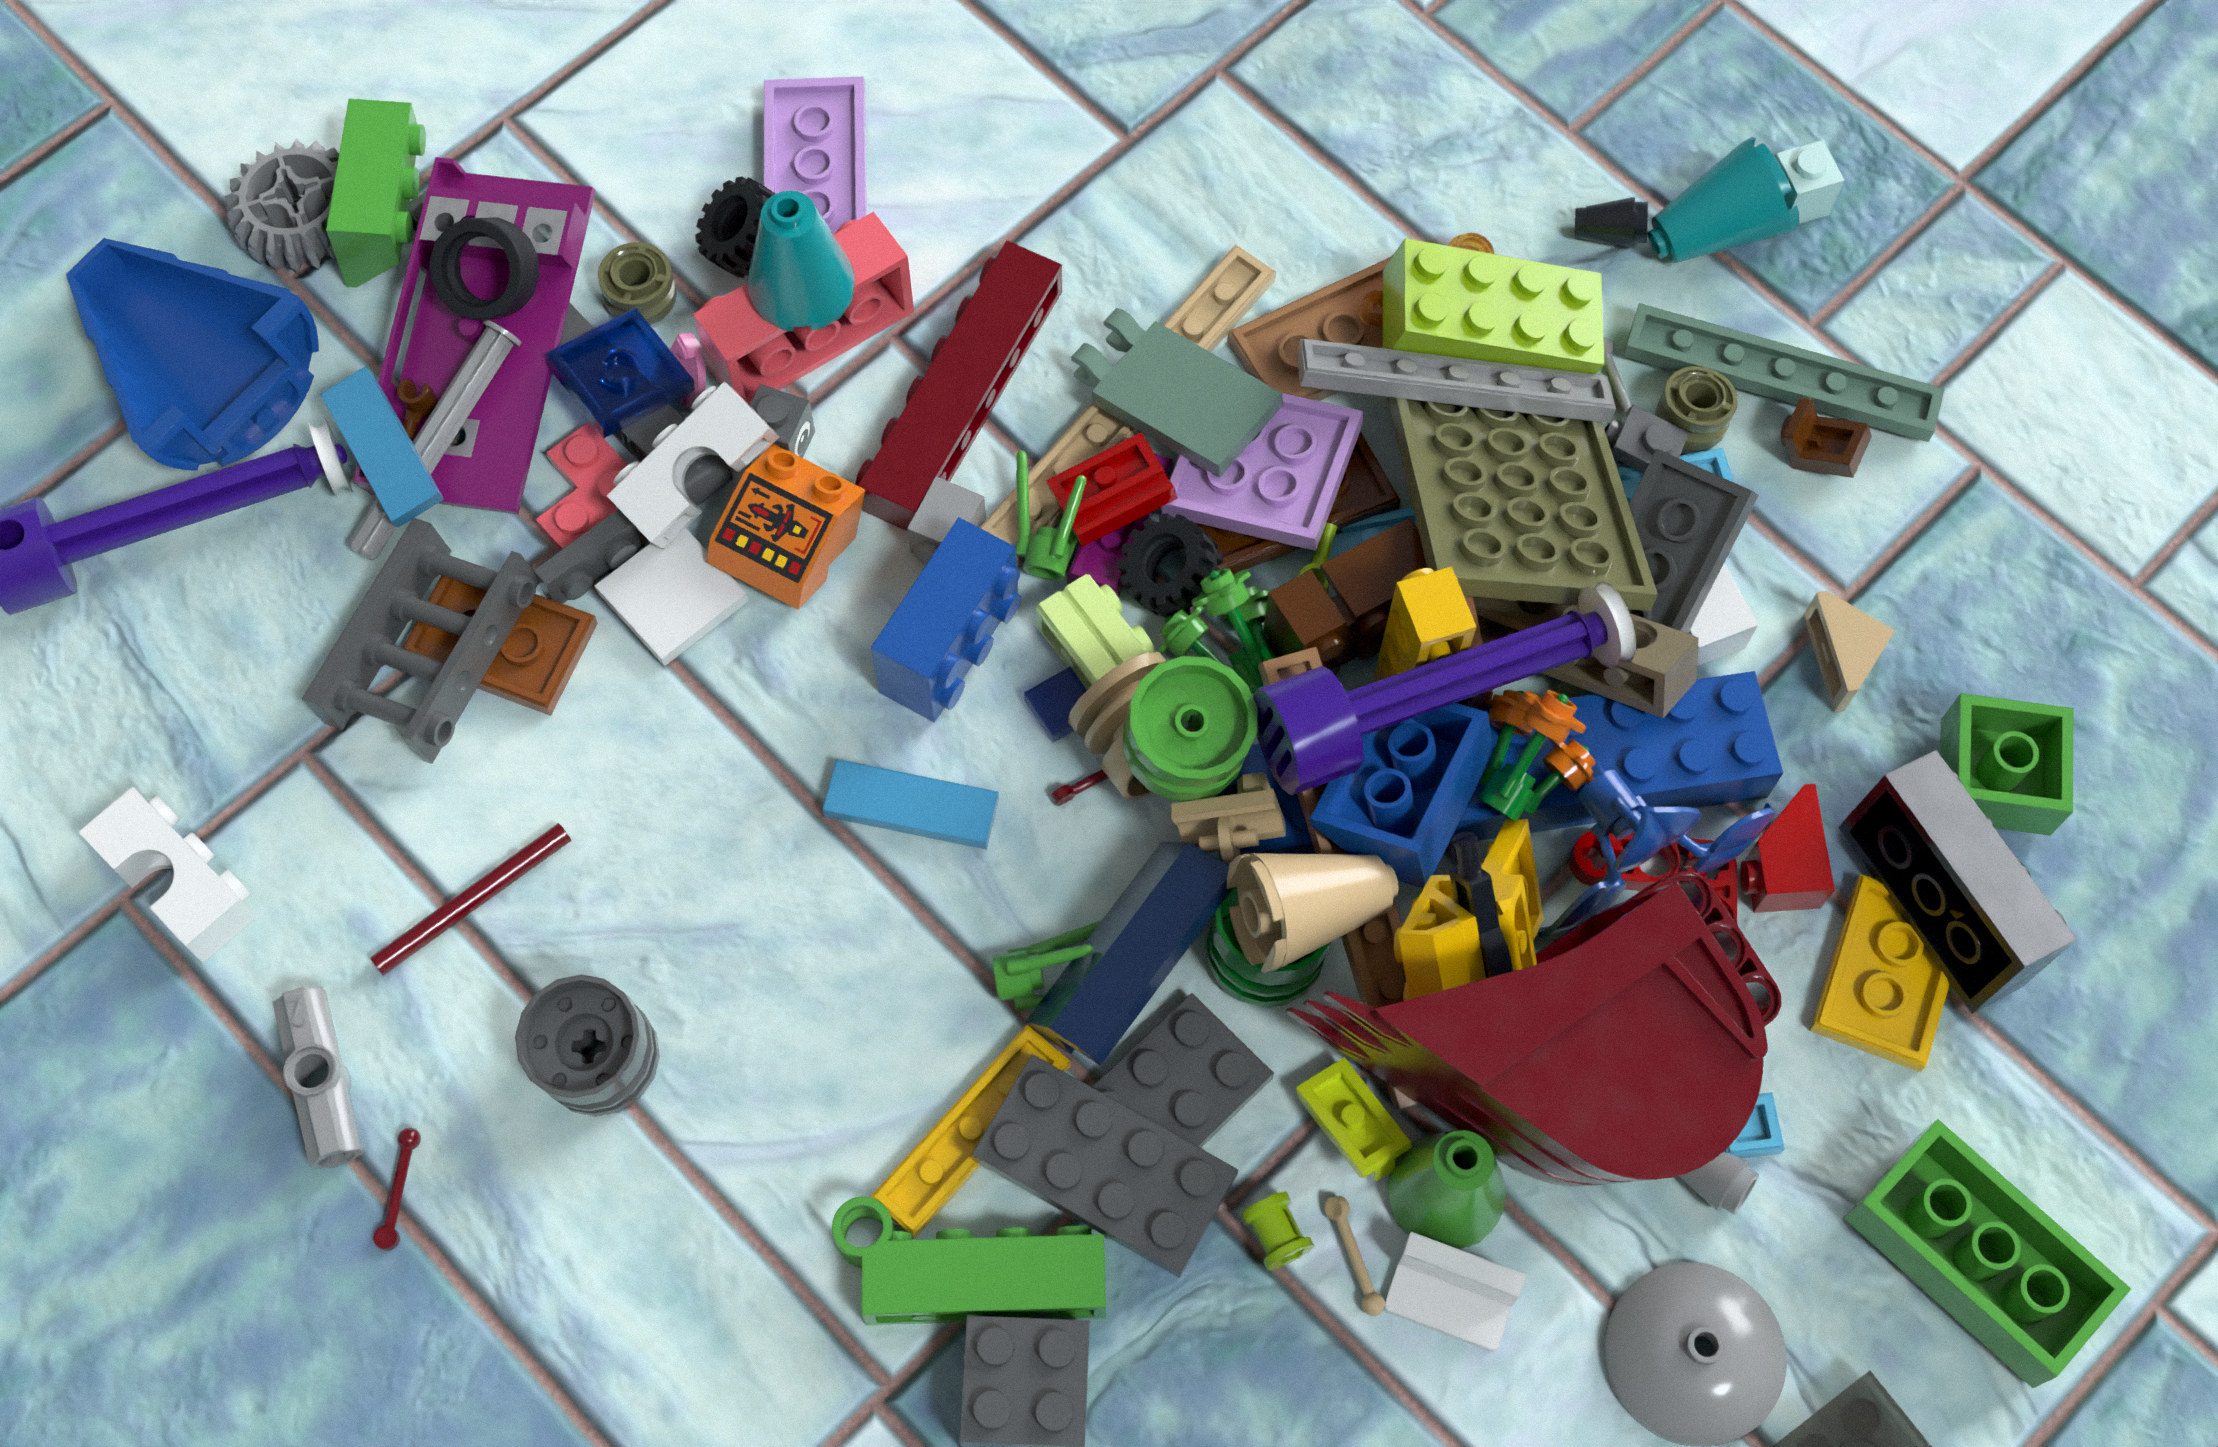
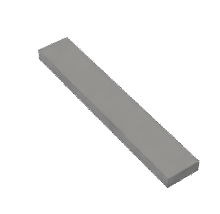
M1300 339L1296 353L1300 386L1604 423H1611L1616 411L1608 376L1311 339Z

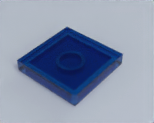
M637 308L545 353L548 368L603 438L695 391L694 379Z

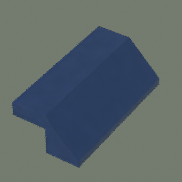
M1161 842L1084 943V945H1092L1094 952L1089 956L1074 959L1068 964L1025 1023L1069 1054L1077 1050L1101 1066L1233 889H1227L1229 865L1190 842Z

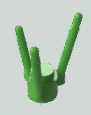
M1021 450L1016 455L1018 518L1016 556L1025 558L1023 570L1026 573L1046 580L1060 581L1064 579L1065 572L1069 570L1072 554L1078 543V538L1071 528L1082 499L1086 478L1083 475L1076 478L1059 528L1039 527L1036 535L1030 537L1027 454Z
M1101 921L1027 947L1007 950V954L993 956V968L999 1000L1014 999L1016 1011L1036 1008L1044 997L1043 995H1034V990L1045 988L1042 968L1089 956L1094 952V948L1090 944L1058 951L1054 950L1089 938Z

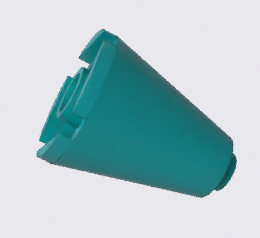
M1754 137L1741 142L1652 217L1653 229L1648 231L1647 235L1654 252L1660 259L1667 256L1671 262L1678 263L1785 235L1799 226L1798 207L1795 206L1788 210L1784 195L1792 191L1789 181L1779 162L1764 143L1754 147L1756 141Z
M797 191L779 192L771 196L764 203L761 210L747 282L752 305L766 322L781 330L793 331V327L810 326L811 331L822 329L839 319L852 302L855 282L853 266L813 201L805 194Z

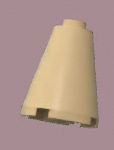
M1248 853L1236 856L1230 862L1227 874V889L1237 887L1239 905L1229 907L1231 922L1238 943L1251 965L1264 964L1260 971L1263 973L1276 971L1389 912L1393 905V899L1398 896L1399 891L1394 869L1389 864H1384L1377 855Z

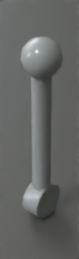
M1604 337V367L1621 409L1625 414L1632 405L1611 356L1614 343L1609 338Z

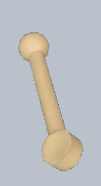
M1343 1196L1330 1197L1324 1204L1325 1214L1330 1220L1336 1221L1364 1295L1362 1309L1369 1316H1378L1384 1311L1385 1300L1373 1288L1347 1219L1350 1211L1349 1203Z

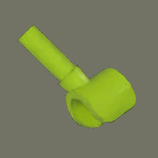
M1326 522L1312 562L1301 569L1299 576L1312 570L1328 593L1330 584L1321 572L1320 566L1328 561L1338 526Z

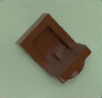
M1803 397L1799 399L1793 414L1785 418L1781 429V443L1783 446H1786L1793 469L1849 478L1854 477L1872 437L1868 423L1817 416L1813 400Z

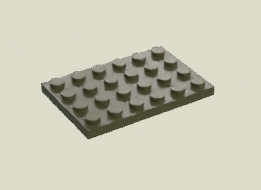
M1387 397L1427 568L1437 571L1452 566L1464 596L1496 598L1508 601L1520 600L1557 603L1560 605H1578L1581 589L1585 587L1595 589L1596 584L1603 581L1611 584L1616 589L1628 609L1652 610L1658 593L1602 422Z

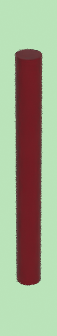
M557 823L370 957L371 961L384 976L571 842V838L564 828Z

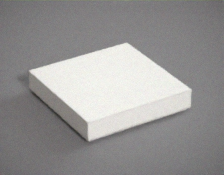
M686 528L664 549L653 543L648 544L594 585L598 595L664 667L749 602L747 593L728 573L706 563L708 551Z

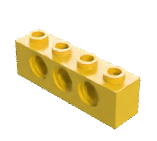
M1452 566L1433 571L1431 568L1419 569L1409 573L1401 581L1397 582L1374 674L1376 682L1470 649L1477 627Z

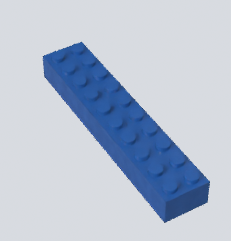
M1755 671L1696 679L1693 686L1664 718L1599 694L1568 698L1578 708L1573 716L1587 728L1584 733H1579L1572 729L1564 743L1567 744L1571 739H1574L1582 746H1587L1590 755L1596 762L1591 768L1594 772L1592 774L1594 778L1606 771L1615 770L1635 797L1641 796L1649 807L1678 806L1701 808L1768 798L1783 775V769ZM1490 724L1493 747L1495 748L1501 729ZM1534 728L1529 737L1513 734L1501 770L1506 762L1515 765L1536 731ZM1549 737L1546 738L1526 771L1528 775L1536 779L1530 789L1532 791L1552 773L1542 760L1554 748L1553 744L1549 741ZM1260 744L1251 745L1237 778L1221 791L1219 796L1237 794V780L1242 775L1259 772L1265 773L1271 789H1274L1286 825V836L1259 840V846L1240 848V855L1248 853L1315 854L1298 795H1290L1281 788L1264 758ZM1478 782L1452 837L1461 832H1473L1474 835H1477V841L1494 839L1497 837L1505 820L1510 819L1477 798L1484 787L1481 783ZM1560 782L1541 801L1533 816L1523 811L1519 819H1528L1530 833L1597 823L1578 799L1579 792L1587 785L1585 782L1575 792ZM1219 851L1220 861L1223 862L1221 851Z

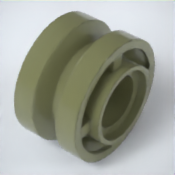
M642 242L626 243L611 250L602 260L598 270V280L607 309L615 319L631 326H647L660 321L670 313L676 302L677 290L670 263L660 249ZM638 282H645L639 286H631Z
M1700 366L1685 367L1677 370L1668 378L1654 415L1689 432L1683 449L1692 451L1706 450L1714 447L1723 439L1736 411L1738 397L1732 383L1719 372Z

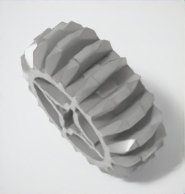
M295 139L289 149H284L275 142L273 153L264 155L256 150L257 162L254 165L240 163L242 177L229 179L232 193L224 196L228 213H226L228 225L232 232L236 233L234 236L240 247L244 248L246 252H250L251 256L259 264L268 261L270 266L279 271L288 263L290 268L299 273L305 262H310L319 269L321 258L329 255L337 260L326 231L339 153L335 148L325 151V148L317 140L307 149L298 139Z

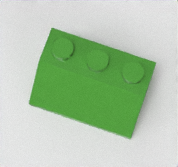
M348 99L326 228L346 287L357 288L399 264L402 244L410 243L412 216L408 212L409 200L417 199L419 192L418 169L415 168L416 155H424L426 147L425 127L423 124H417L412 103Z

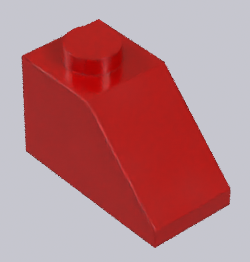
M1816 784L1803 785L1759 838L1745 861L1741 862V887L1745 895L1751 894L1754 913L1821 909L1835 891Z

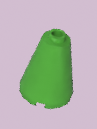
M1467 1130L1431 1134L1412 1142V1148L1399 1155L1395 1160V1168L1390 1172L1388 1179L1389 1202L1397 1225L1408 1236L1410 1232H1414L1457 1249L1471 1247L1480 1243L1498 1224L1506 1199L1504 1178L1490 1145L1480 1135Z

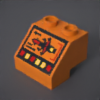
M773 443L744 471L710 537L706 563L799 610L826 582L829 565L856 538L865 489Z

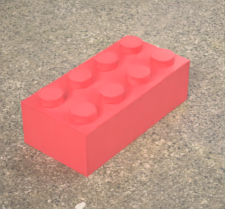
M874 211L859 220L846 222L834 233L853 266L855 276L854 294L851 304L842 316L826 327L812 331L810 326L793 327V331H787L766 322L752 305L748 283L725 296H717L710 299L700 310L693 313L706 367L719 386L725 381L750 405L760 384L781 390L914 313L908 256Z

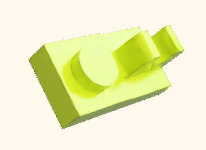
M1345 1057L1296 1087L1300 1102L1329 1140L1333 1142L1359 1178H1364L1370 1174L1375 1182L1393 1171L1396 1157L1412 1148L1409 1138Z

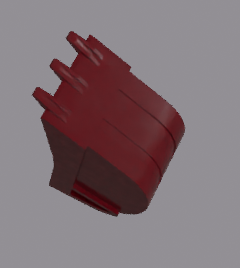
M1681 871L1653 882L1625 902L1595 913L1535 953L1537 965L1379 1008L1331 991H1326L1323 993L1322 998L1337 1009L1308 999L1304 1001L1303 1005L1317 1016L1292 1007L1287 1008L1285 1012L1319 1038L1352 1058L1414 1102H1420L1457 1129L1471 1131L1480 1135L1490 1145L1493 1154L1520 1172L1550 1184L1582 1187L1672 1178L1701 1168L1724 1152L1739 1136L1754 1110L1762 1083L1763 1057L1768 1051L1765 1026L1771 1023L1779 1014L1782 1003L1781 993L1777 984L1710 883L1698 873Z

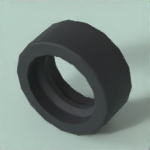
M499 217L462 219L446 227L435 241L429 260L431 281L439 299L454 313L470 320L503 318L523 309L533 297L540 277L538 255L530 238L516 224ZM476 237L494 239L503 247L509 260L510 278L506 291L493 300H481L475 297L467 289L461 276L460 259L463 249L470 240Z

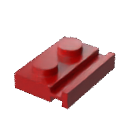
M1142 432L1046 480L1053 497L1064 514L1076 478L1080 475L1086 478L1082 499L1071 528L1082 547L1178 499L1172 482L1167 478L1163 467Z

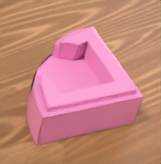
M693 333L678 334L658 370L684 408H691L695 399L705 391L706 385L704 356L699 342Z

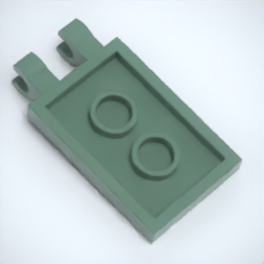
M1116 308L1103 322L1105 327L1112 330L1106 337V342L1114 349L1126 353L1115 366L1111 365L1098 349L1088 343H1083L1071 356V360L1080 365L1074 372V377L1084 385L1094 388L1091 391L1093 404L1219 478L1283 406L1282 392L1156 321L1147 331L1143 330L1129 313L1119 308Z

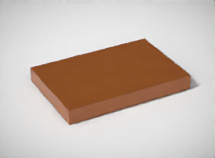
M441 575L427 602L473 617L487 591ZM535 594L531 604L523 609L477 689L551 716L598 624L595 615ZM416 621L403 648L445 663L461 636Z

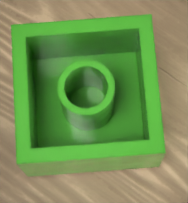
M1960 693L1941 718L1940 756L1949 768L1955 771L1961 784L1981 811L1990 818L1995 828L2051 836L2073 813L2074 708Z

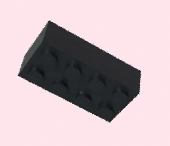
M1937 750L1885 774L1838 827L1875 880H1878L1890 894L1887 895L1905 922L1912 926L1923 942L1928 954L1938 968L1943 971L1948 982L1971 1014L2022 988L2077 940L2066 925L2063 916L2053 908L2031 878L2028 869L2018 861L1996 831L1993 822L1981 811L1961 784L1958 775L1949 768ZM1952 909L1966 915L1956 919L1949 910Z

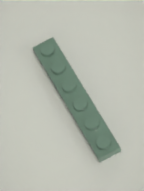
M1641 303L1638 304L1623 354L1624 357L1674 371L1691 366L1710 368L1725 376L1734 388L1794 405L1798 404L1801 397L1810 398L1813 400L1816 411L1855 422L1868 423L1872 427L1926 442L1930 441L1935 432L1945 390L1942 387Z

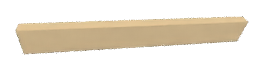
M1235 244L1166 320L1163 326L1212 352L1227 336L1228 331L1236 326L1275 282L1276 271ZM1092 402L1028 473L1030 537L1036 535L1039 527L1055 528L1063 517V513L1053 497L1046 480L1141 431ZM1017 486L979 527L1015 547L1018 540ZM1016 556L1018 568L1024 563L1025 558Z

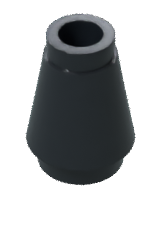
M1635 197L1575 208V238H1585V240L1634 248V243H1647L1648 202H1635Z

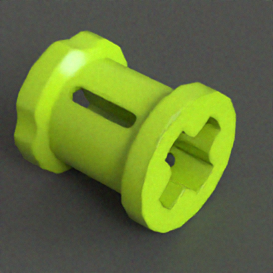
M1287 1191L1262 1199L1242 1212L1241 1218L1244 1224L1252 1225L1267 1255L1263 1260L1267 1270H1274L1301 1258L1315 1247L1310 1237H1303L1288 1207L1291 1199Z

